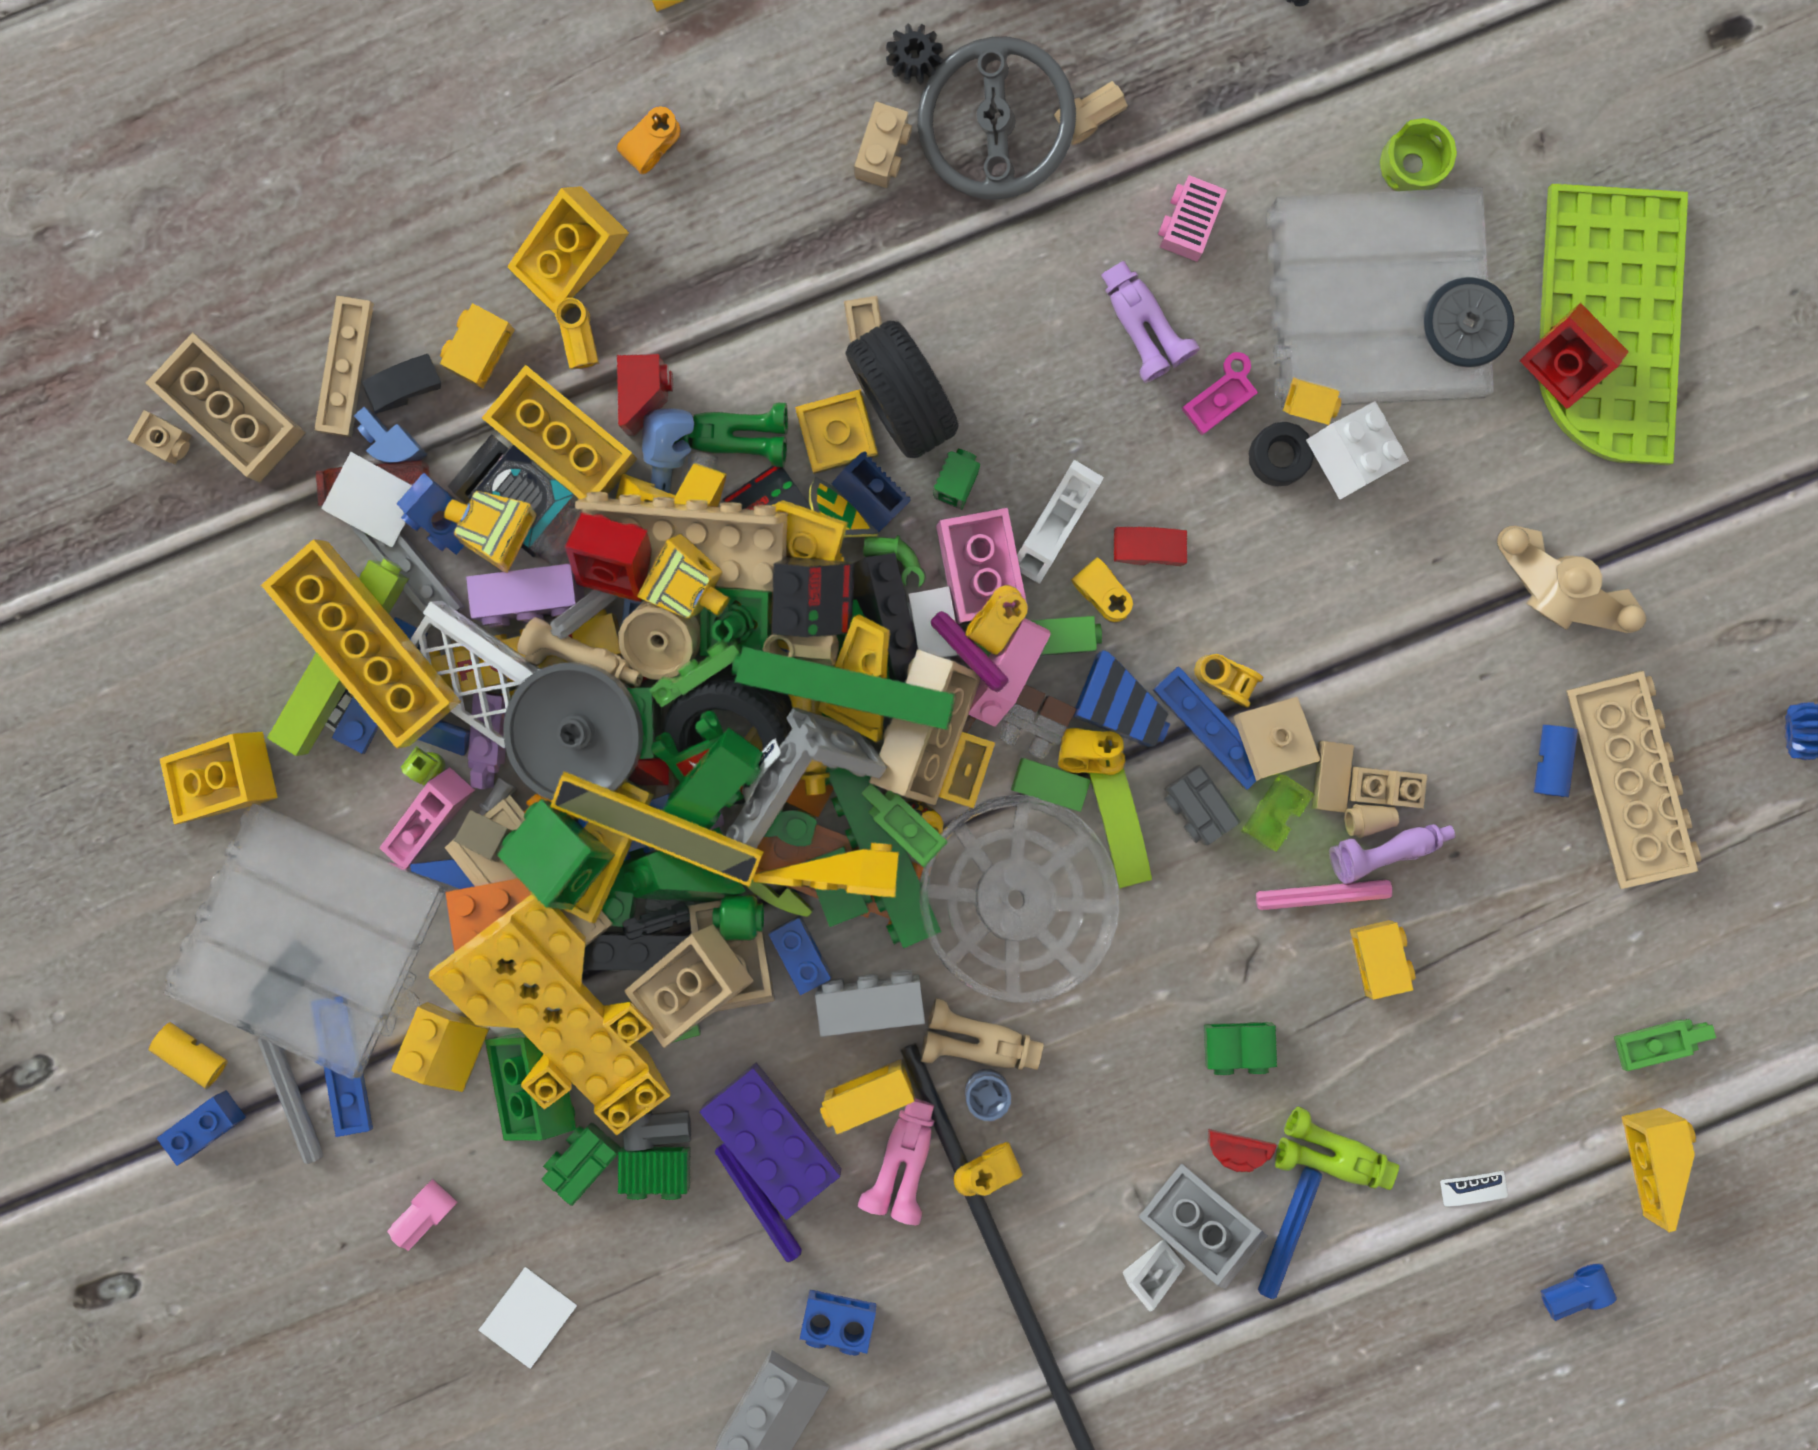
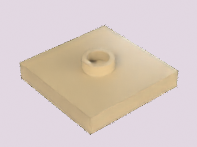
M1298 696L1233 716L1256 781L1321 761Z

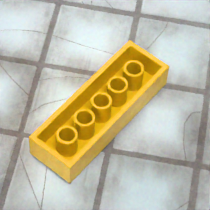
M313 539L261 584L263 589L396 748L411 746L462 702L328 541Z

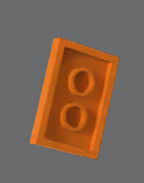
M516 878L445 892L454 952L530 896L531 892Z

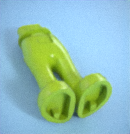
M1298 1106L1292 1111L1284 1127V1133L1288 1136L1330 1149L1335 1152V1156L1322 1154L1293 1140L1282 1137L1276 1151V1168L1290 1171L1297 1164L1323 1171L1349 1183L1365 1185L1376 1189L1378 1186L1387 1190L1393 1188L1399 1171V1164L1388 1161L1385 1154L1377 1153L1374 1149L1361 1142L1332 1133L1315 1125L1312 1122L1310 1112Z

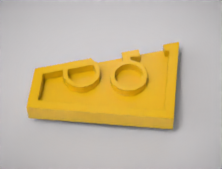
M861 615L854 616L834 667L886 679L890 630ZM820 702L818 711L875 742L882 740L884 716Z

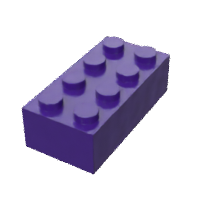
M757 1062L707 1101L699 1111L785 1220L789 1219L841 1176L842 1168Z

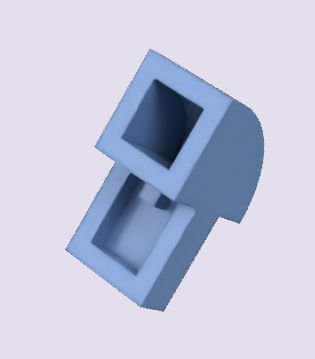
M363 407L354 415L361 423L357 427L359 432L370 443L376 441L366 451L379 461L393 467H407L416 464L428 455L408 431L399 424L388 430L378 417L366 407Z

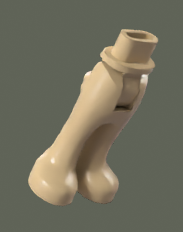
M534 617L522 631L517 651L525 655V661L528 663L539 665L548 655H553L568 662H582L600 667L615 676L623 685L627 684L639 688L642 683L643 675L641 672L631 669L630 664L620 656L611 653L608 649L590 647L569 636L565 639L553 636L550 632L552 630L551 625L540 618Z
M935 998L928 1020V1028L972 1036L979 1039L980 1042L977 1044L926 1031L920 1062L933 1063L939 1056L946 1055L968 1059L992 1067L1014 1068L1016 1066V1069L1021 1071L1023 1067L1038 1070L1044 1046L1043 1043L1032 1041L1029 1035L1022 1036L1017 1031L1001 1025L976 1021L957 1015L950 1010L946 1001Z

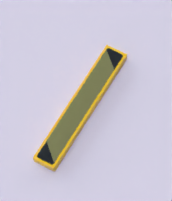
M567 772L561 775L550 805L552 808L749 887L763 855L761 850Z

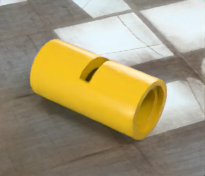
M171 1022L167 1023L157 1033L148 1048L151 1053L205 1089H208L218 1079L228 1063V1060L203 1043L196 1045L197 1039Z

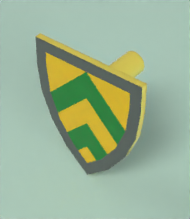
M818 477L814 478L809 489L811 510L847 522L848 525L844 538L872 537L879 534L834 486Z

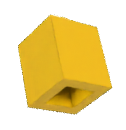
M1293 377L1283 411L1290 415L1329 425L1331 418H1336L1340 410L1341 398L1338 397L1340 391L1332 387Z

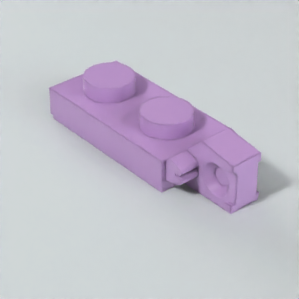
M478 693L473 694L471 715L482 713ZM486 693L489 712L506 709L503 695ZM505 713L490 715L493 730L503 736ZM483 717L477 718L485 724ZM470 726L468 767L471 769V787L478 789L493 788L495 773L499 772L500 764L505 762L506 748H502Z

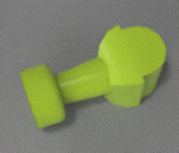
M416 746L400 768L410 779L425 786L429 779L435 778L445 770V761L440 754L435 752L426 753Z

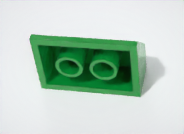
M523 1032L485 1040L504 1141L546 1140L576 1129L575 1109L571 1103L569 1092L544 1110L521 1087L523 1080L543 1055Z

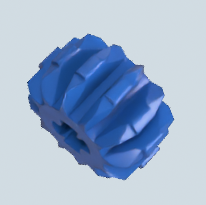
M1807 702L1790 705L1785 716V738L1788 753L1791 758L1815 760L1818 758V704Z

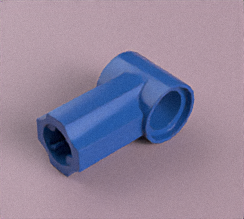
M1602 1264L1584 1266L1574 1273L1573 1278L1540 1291L1545 1308L1554 1321L1586 1308L1591 1310L1605 1308L1617 1300Z

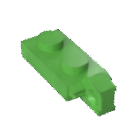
M723 639L721 642L716 643L707 650L708 657L699 663L696 659H693L678 669L680 673L678 677L670 678L663 676L650 688V692L655 700L663 707L734 662L736 654H741L742 647L737 640L733 639L727 643Z
M871 783L862 791L861 795L873 805L868 812L873 817V820L923 868L948 843L898 794L895 795L892 791H888L883 795Z
M1680 1019L1614 1036L1621 1066L1625 1071L1694 1055L1693 1052L1699 1050L1697 1043L1716 1038L1712 1024L1709 1025L1707 1022L1692 1025L1690 1019Z

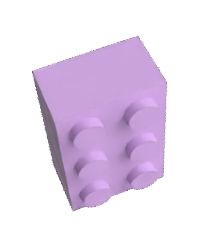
M570 564L508 571V573L499 572L466 576L471 618L481 621L483 626L489 625V628L510 626V620L513 619L527 624L534 617L544 620L545 615L558 617L585 597L584 587L576 584Z

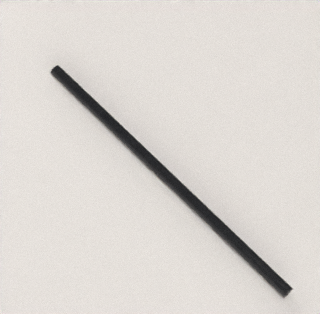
M916 1043L902 1048L900 1051L922 1101L934 1105L931 1119L934 1120L933 1126L954 1173H956L957 1169L968 1163V1160L924 1062H920V1051ZM977 1194L965 1196L1076 1450H1095L984 1197Z

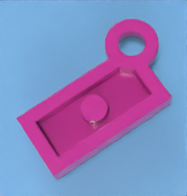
M1234 352L1230 354L1223 363L1225 375L1182 407L1183 412L1201 435H1204L1258 393L1246 377L1251 369V361L1244 353ZM1234 360L1241 361L1243 370L1240 372L1233 371L1231 362Z

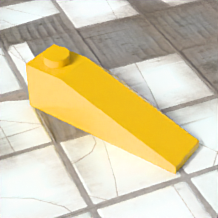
M871 843V849L863 848L755 873L753 882L797 887L808 885L810 888L821 890L845 889L847 893L895 897L898 852L892 851L891 844Z

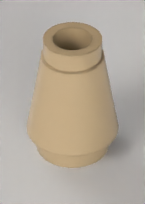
M1355 804L1352 808L1346 809L1344 822L1350 836L1356 835L1358 838H1363L1391 827H1397L1399 815L1395 807Z

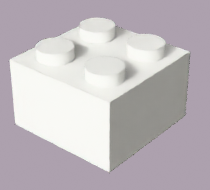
M1376 401L1330 424L1306 439L1339 499L1348 496L1409 461Z

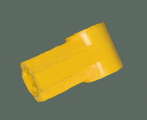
M565 298L561 300L555 309V317L560 325L569 369H583L599 364L588 309L578 299ZM571 308H579L581 310V317L578 322L574 324L566 323V312Z

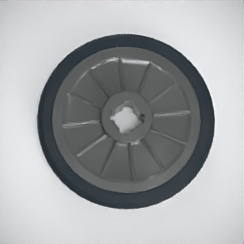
M1463 277L1449 281L1433 294L1424 314V331L1431 348L1443 360L1460 367H1478L1495 360L1507 348L1514 331V313L1508 298L1497 286L1484 279ZM1466 316L1475 321L1472 328L1464 325L1463 321Z

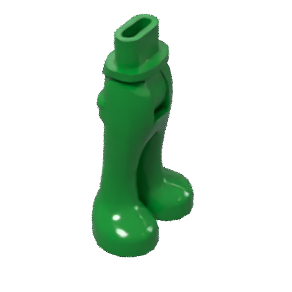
M774 403L770 411L764 414L728 412L694 414L692 433L682 436L673 443L684 440L691 448L708 453L759 455L767 458L772 466L784 468L787 455L786 437L747 438L734 436L733 432L757 431L787 434V403Z

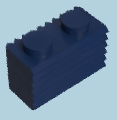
M861 452L831 483L878 532L911 501L910 497L906 496V492H902L901 487H897L896 482H891V477H886V472H881V467H877V463L872 462V457H867V452Z

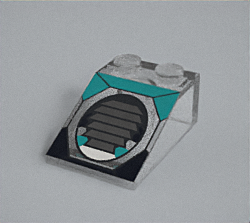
M511 444L470 493L468 498L471 500L476 491H481L530 504L537 516L523 543L551 566L559 565L567 556L565 545L582 512V509L575 508V501L580 499L516 446Z

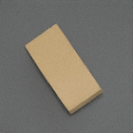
M1352 767L1349 801L1424 808L1427 774Z

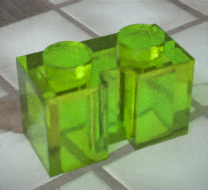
M1277 775L1241 832L1266 849L1277 852L1291 831V828L1285 825L1286 821L1290 816L1300 817L1314 796V793L1286 775Z

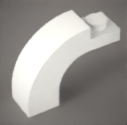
M1076 460L1072 462L1017 554L1022 574L1039 584L1041 583L1104 477Z

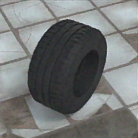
M888 320L879 325V327L870 330V333L860 336V339L849 343L845 353L859 384L896 445L907 458H919L925 454V451L929 452L935 446H939L945 440L955 436L959 423L940 382L915 341L900 322Z

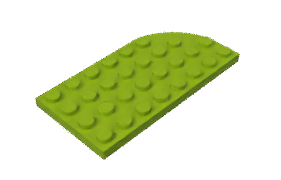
M1552 183L1548 187L1539 340L1581 302L1629 353L1614 371L1570 408L1566 409L1539 382L1543 400L1561 430L1586 451L1603 459L1620 463L1671 465L1674 463L1688 192Z

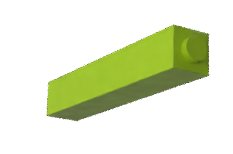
M383 558L382 562L369 560L359 579L389 614L409 578L400 573L402 568L386 558ZM317 652L267 736V739L295 756L309 754L346 689Z

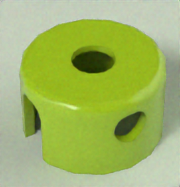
M1420 118L1406 122L1402 129L1393 135L1382 149L1379 162L1382 177L1388 186L1399 194L1413 197L1429 193L1438 187L1454 167L1457 155L1455 140L1449 130L1435 120ZM1414 154L1420 157L1422 168L1419 172L1409 173L1405 170L1403 161L1407 155Z

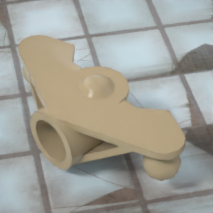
M1509 526L1499 533L1497 537L1499 550L1531 594L1526 604L1555 624L1567 630L1572 622L1624 633H1633L1644 627L1646 614L1630 590L1623 589L1604 592L1601 589L1602 574L1599 567L1592 560L1578 556H1563L1558 559L1551 557L1545 553L1542 531Z

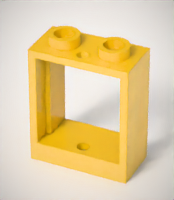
M900 1059L826 1090L820 1111L828 1128L833 1126L836 1134H839L915 1102L914 1088Z

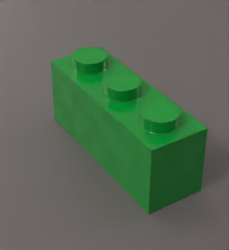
M728 728L669 794L662 811L701 827L711 829L719 819L722 807L725 805L730 808L741 793L739 789L745 783L750 786L755 781L761 771L758 764L763 752Z

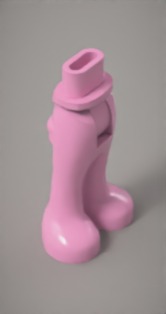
M915 1098V1102L906 1105L905 1110L900 1111V1118L895 1123L887 1143L878 1179L871 1189L865 1191L860 1196L858 1201L860 1209L876 1215L887 1214L896 1175L901 1162L904 1161L906 1163L905 1171L892 1207L891 1217L908 1225L920 1224L922 1211L916 1201V1193L930 1148V1127L934 1124V1120L931 1119L934 1109L932 1103Z

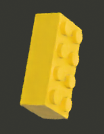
M527 365L522 368L482 416L484 421L579 499L586 498L588 492H605L609 494L620 481L621 475L626 474L637 460L631 451Z

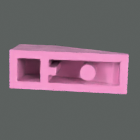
M1026 618L1021 621L1002 651L997 655L992 653L989 655L994 664L1008 677L1007 685L1001 691L995 692L981 679L968 715L996 727L1016 703L1051 635L1050 630Z
M449 767L425 785L382 843L380 849L405 871L460 811L475 789Z

